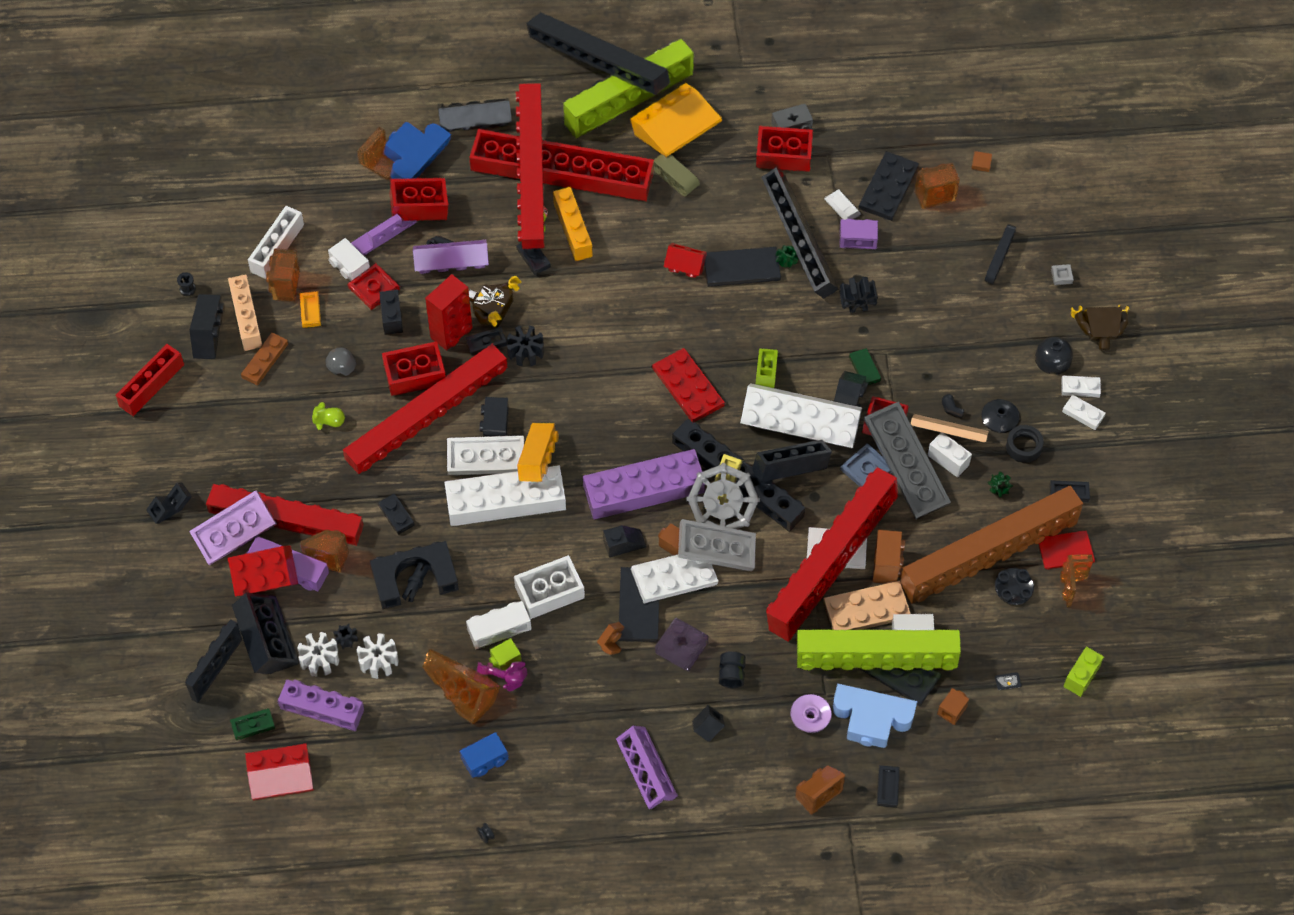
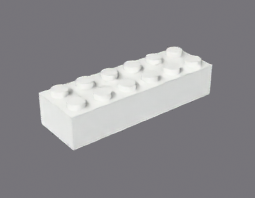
M750 383L747 388L740 423L853 448L862 408Z
M560 465L548 467V472L544 474L542 482L519 481L518 471L445 481L451 526L566 510Z

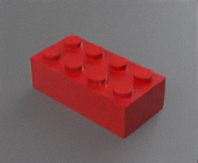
M452 274L425 298L430 338L435 342L437 341L438 345L446 351L450 347H454L459 339L467 335L472 329L468 286Z

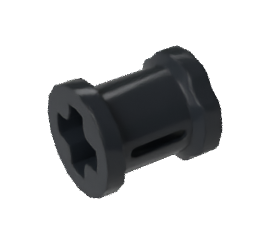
M187 272L181 273L177 277V283L180 286L179 290L183 296L193 295L196 289L192 274Z

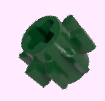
M783 245L775 254L778 256L776 262H779L781 267L791 268L799 259L796 257L797 253L793 246Z
M1001 471L998 475L992 474L991 481L987 482L992 487L989 491L992 494L996 493L999 497L1005 493L1009 494L1010 487H1013L1008 482L1011 477L1008 475L1004 476Z

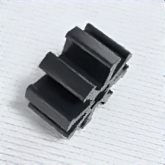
M863 276L860 282L856 283L855 277L849 279V284L842 283L840 285L839 293L843 309L849 307V312H855L861 306L862 311L869 310L868 305L876 306L878 294L874 280L869 282L868 277Z
M518 326L515 328L516 336L511 335V333L507 336L508 357L510 360L516 357V364L518 366H523L524 358H528L530 366L536 365V356L541 359L544 356L543 334L540 332L538 335H535V327L529 326L527 334H523L522 327Z

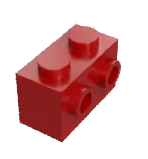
M671 243L667 249L664 267L674 273H679V271L685 272L686 276L689 277L700 276L703 272L707 252Z

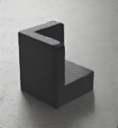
M709 705L692 721L694 732L708 742L725 726L723 715Z

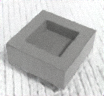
M1070 264L1052 266L1051 272L1054 285L1073 283Z

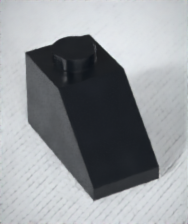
M621 525L603 530V541L609 558L646 548L641 529Z

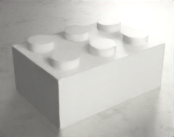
M569 555L514 576L515 588L530 619L585 598L584 586Z

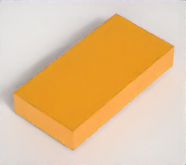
M318 291L300 293L302 327L321 326Z

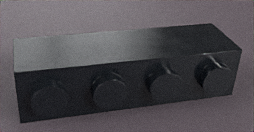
M823 440L756 453L752 471L761 482L827 469L832 451Z

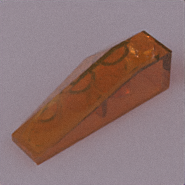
M432 649L428 650L423 669L432 681L445 692V698L451 700L455 706V711L471 724H475L494 704L500 685L487 676Z

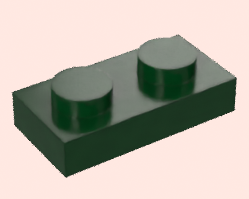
M269 708L230 720L236 741L275 729Z

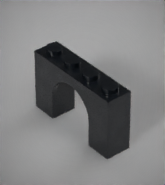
M437 541L428 546H417L412 550L398 551L393 555L379 556L374 558V560H370L382 610L401 605L400 594L396 584L397 578L404 569L417 566L418 563H423V567L425 564L429 567V570L435 577L440 595L459 590L446 541Z

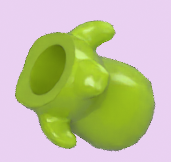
M321 402L313 410L312 421L316 424L318 430L322 429L323 424L331 427H340L344 423L345 414L340 408H325V403Z

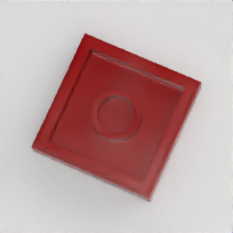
M376 263L348 283V288L371 310L381 304L380 291L400 290V286Z

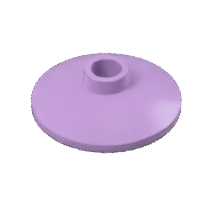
M804 695L793 703L791 719L795 726L802 731L809 733L818 732L829 724L831 708L826 700L820 696ZM812 714L814 718L810 719L807 715Z

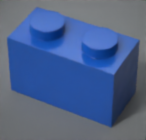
M496 732L460 750L461 760L472 778L476 776L481 777L489 769L500 767L508 760L507 750Z

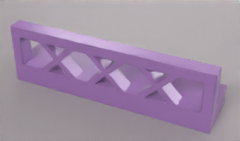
M632 726L616 738L648 809H653L663 800L672 801L678 797L645 727ZM629 736L632 739L631 749L627 748L624 741ZM635 753L640 756L639 766L634 763ZM643 770L648 773L647 783H644L642 780ZM651 788H654L658 795L653 801L650 797Z

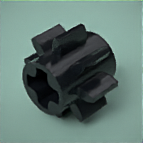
M349 624L339 625L338 631H333L337 645L340 644L343 650L345 647L353 648V643L358 642V637L356 636L357 629H351Z

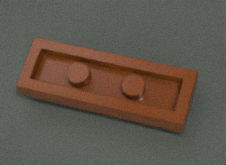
M271 333L243 370L241 377L258 386L287 347L288 340Z

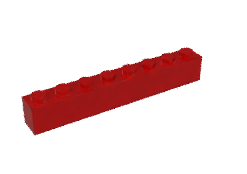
M213 484L206 502L208 512L217 515L252 492L242 488H230L224 484ZM259 492L277 525L273 526L274 528L357 546L364 527L362 517L358 514H347L337 509L329 510L319 505H306L300 501H288L282 497H270Z

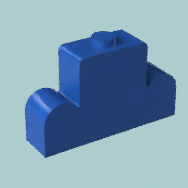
M405 122L397 132L393 131L385 145L384 155L394 161L391 179L418 178L449 144L451 134L437 124H429L423 134L413 125Z

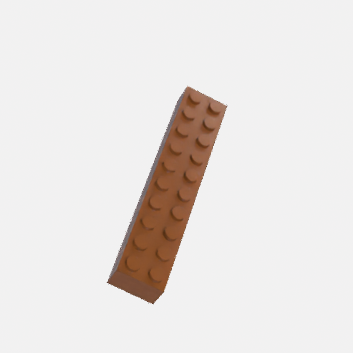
M1071 485L903 567L900 580L902 590L911 604L917 601L922 602L933 593L938 594L945 587L956 585L967 576L972 577L983 568L988 569L999 560H1007L1012 554L1023 552L1034 543H1041L1045 536H1055L1062 529L1075 526L1078 522L1083 502Z

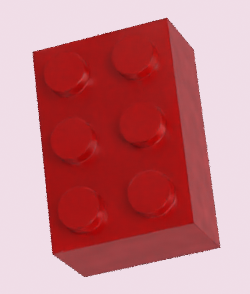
M759 126L756 168H778L779 170L810 172L813 130Z
M445 178L391 179L390 202L392 217L398 214L402 221L447 220L448 198Z
M437 341L382 353L391 396L430 388L446 377Z
M291 545L228 557L235 597L242 596L245 593H259L298 584Z

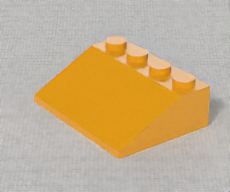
M687 83L630 118L635 136L665 157L671 155L722 121V118L702 95Z

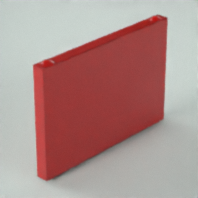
M1087 530L1045 536V539L1038 544L1045 569L1095 562Z

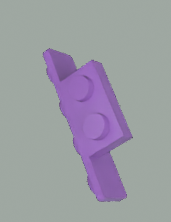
M396 214L351 242V244L364 256L415 224L417 220L402 221V218Z

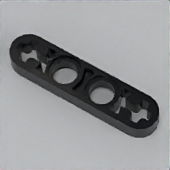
M1007 224L986 273L985 282L994 284L1014 238L1016 226Z

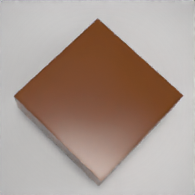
M975 151L972 169L989 172L992 154Z

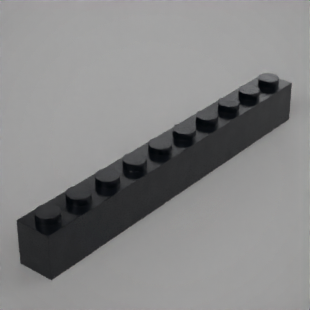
M542 12L526 23L530 38L654 95L670 84L669 73L665 67L659 66Z

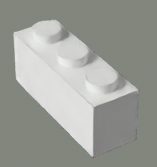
M522 601L518 603L512 602L507 607L493 609L487 614L476 615L466 621L467 630L475 649L531 630V621Z

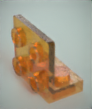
M378 127L357 151L359 164L388 180L391 177L394 161L384 155L387 143L385 130Z
M1068 555L1067 561L1063 563L1060 580L1061 583H1064L1065 589L1062 590V599L1066 601L1067 607H1071L1076 593L1075 581H1082L1088 578L1093 563L1092 555Z

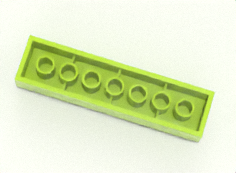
M682 39L672 42L669 46L657 50L654 54L644 58L668 70L670 84L660 92L693 75L694 52ZM612 75L605 81L597 83L594 87L582 91L581 94L569 98L563 103L564 125L577 139L655 95Z
M798 630L797 668L811 670L813 668H822L824 670L842 668L844 670H851L861 667L864 670H871L873 668H882L884 670H892L893 668H902L904 670L942 668L944 670H952L958 667L960 657L959 630Z

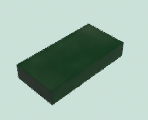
M867 348L849 353V358L856 373L866 376L865 382L868 385L881 381L879 372Z

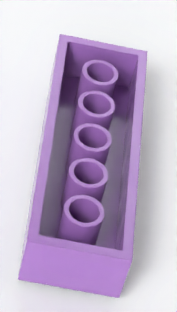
M693 449L583 476V487L593 520L688 497L697 478L696 474L698 472L701 473L702 470L696 451ZM702 483L698 494L705 493L704 483Z

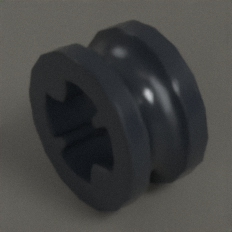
M483 823L482 828L477 827L476 831L482 841L487 844L488 840H493L495 836L489 826Z

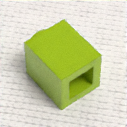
M511 638L490 649L491 657L489 661L495 668L506 671L511 666V663L521 662V653Z

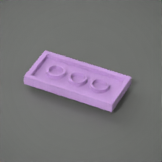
M254 491L190 530V533L207 563L211 565L277 525L259 492Z

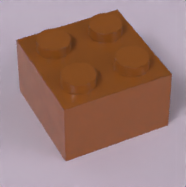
M878 530L874 557V583L887 584L896 582L898 577L901 578L904 564L903 551L905 548V540L901 539L902 532Z

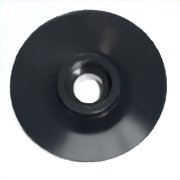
M995 399L983 407L981 417L984 425L991 431L1006 433L1018 425L1020 415L1013 403L1003 399Z

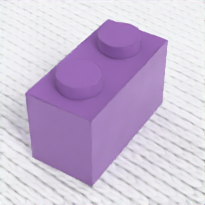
M841 219L840 248L876 249L878 221L869 219Z

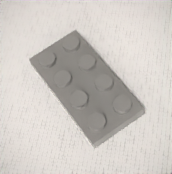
M685 519L680 521L678 558L747 571L755 569L756 533Z

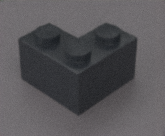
M844 371L839 378L834 402L861 407L858 402L860 397L863 398L868 387V383L865 382L866 376Z

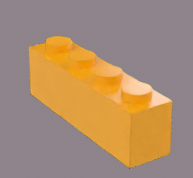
M571 187L553 191L554 206L574 260L578 261L593 257L592 243Z
M554 423L531 424L517 464L519 481L542 482L544 474H547L548 463H551V453H554L555 442H558L559 437L558 431H555Z

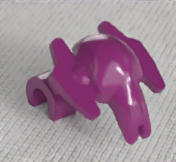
M478 662L477 672L480 674H491L504 678L507 684L503 688L507 689V691H513L521 687V683L527 676V668L524 667L522 669L525 666L524 662H513L506 671L493 667V664L488 662V666Z

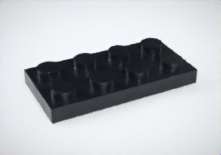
M886 151L859 203L858 209L892 221L919 168V163Z
M230 619L227 625H223L218 638L211 642L206 655L199 659L194 672L189 673L185 684L191 700L199 703L241 643L242 636L237 622Z

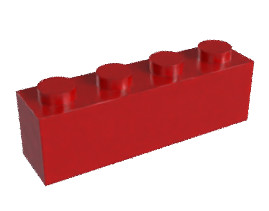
M166 344L115 395L119 407L134 416L184 366L181 353Z

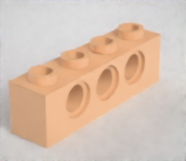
M247 275L228 278L244 351L261 348L262 341Z

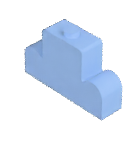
M837 684L833 712L839 718L851 716L847 732L848 740L859 742L864 746L873 745L885 748L891 726L900 732L908 731L911 728L917 701Z

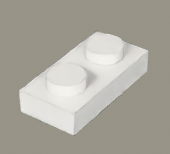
M1062 376V396L1100 397L1099 377Z
M1074 395L1071 396L1062 411L1096 430L1105 417V412Z

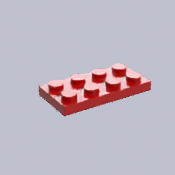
M685 348L652 364L654 372L692 423L724 407L725 402Z

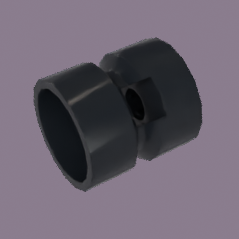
M725 652L720 655L721 669L719 670L718 681L720 685L727 688H739L744 685L745 672L743 669L746 662L745 655L739 652Z

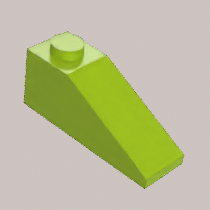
M759 348L756 385L774 388L778 350Z

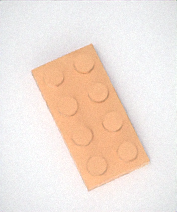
M900 581L826 597L823 601L832 630H863L892 623L893 614H911Z

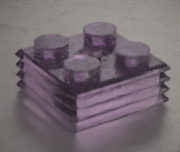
M674 618L655 646V653L689 671L708 644L709 636L684 621Z

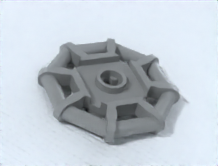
M722 463L719 466L696 474L697 478L687 497L696 522L736 530L750 525L749 522L757 503L760 502V498L756 494L749 473H744L726 465V463ZM721 473V479L710 483L707 479ZM726 473L740 480L737 484L726 479ZM702 483L707 485L703 497L697 496ZM743 483L749 497H743L739 486ZM726 494V498L729 500V502H724V504L721 505L718 496ZM699 501H703L707 510L703 516L697 503ZM743 502H749L743 516L739 513ZM711 515L721 519V522L718 525L706 519ZM735 515L739 519L728 525L725 523V519Z

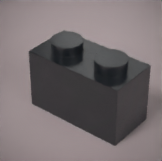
M398 290L380 291L384 334L403 333Z
M485 397V404H481V415L484 416L483 421L480 420L479 426L480 432H483V437L507 436L508 398Z

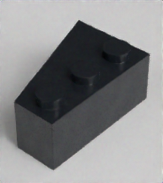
M198 294L189 329L193 359H216L222 314L225 312V303H222L221 295Z

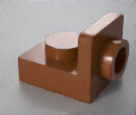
M620 622L609 624L597 641L601 649L609 655L620 653L622 650L615 643L621 637V632L624 629Z

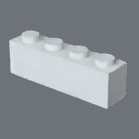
M288 206L284 207L249 257L248 263L251 273L265 279L268 278L304 226L302 212Z

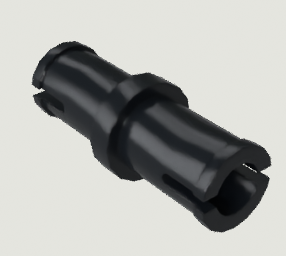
M418 563L413 576L409 577L408 585L402 594L404 600L410 594L408 602H413L418 590L422 588L423 580L429 571V567L426 564L422 570L423 563Z

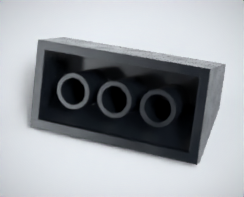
M254 593L243 594L232 605L254 673L272 674L298 665L299 661L276 596Z

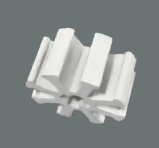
M320 632L319 641L315 643L311 633L306 635L308 646L302 645V643L298 645L299 661L302 669L305 670L309 666L311 676L317 677L318 668L322 666L325 675L330 674L331 668L329 663H333L336 666L339 663L335 639L328 642L327 634Z
M377 634L378 640L375 645L370 640V636L365 637V648L360 646L357 648L360 668L363 673L370 668L372 678H378L379 668L382 667L386 676L392 674L390 664L398 665L399 660L395 642L390 639L388 643H385L384 634Z

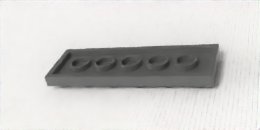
M896 402L865 416L864 421L892 475L897 477V485L915 520L949 505L951 501L900 403Z

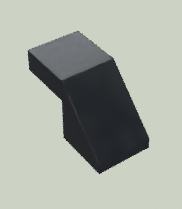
M182 482L176 483L167 496H156L146 511L155 524H159L181 511L192 496Z

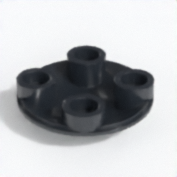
M1008 568L999 572L995 580V591L1004 602L1019 605L1031 598L1034 592V583L1027 570Z

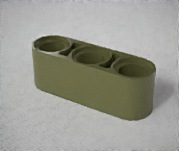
M660 154L654 159V171L681 195L687 196L700 185L697 177L672 155L665 157Z

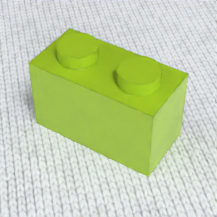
M1086 647L1068 674L1064 688L1081 697L1100 668L1104 656Z

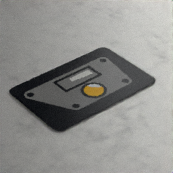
M1017 672L995 676L998 690L1021 687Z

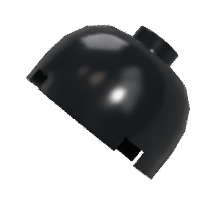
M1048 337L1038 345L1035 362L1039 369L1045 373H1064L1070 368L1072 363V347L1061 337Z

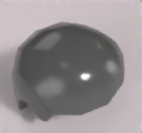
M343 347L331 350L325 360L327 369L335 375L341 373L347 376L354 371L356 366L354 355Z

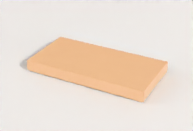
M914 414L911 420L912 426L986 442L989 432Z

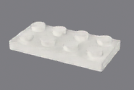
M524 436L447 438L448 475L516 472L518 471L517 464L524 447Z
M678 555L634 565L631 568L643 603L718 584L712 564L678 558Z

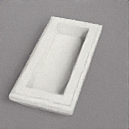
M840 190L824 198L842 219H855L861 215Z

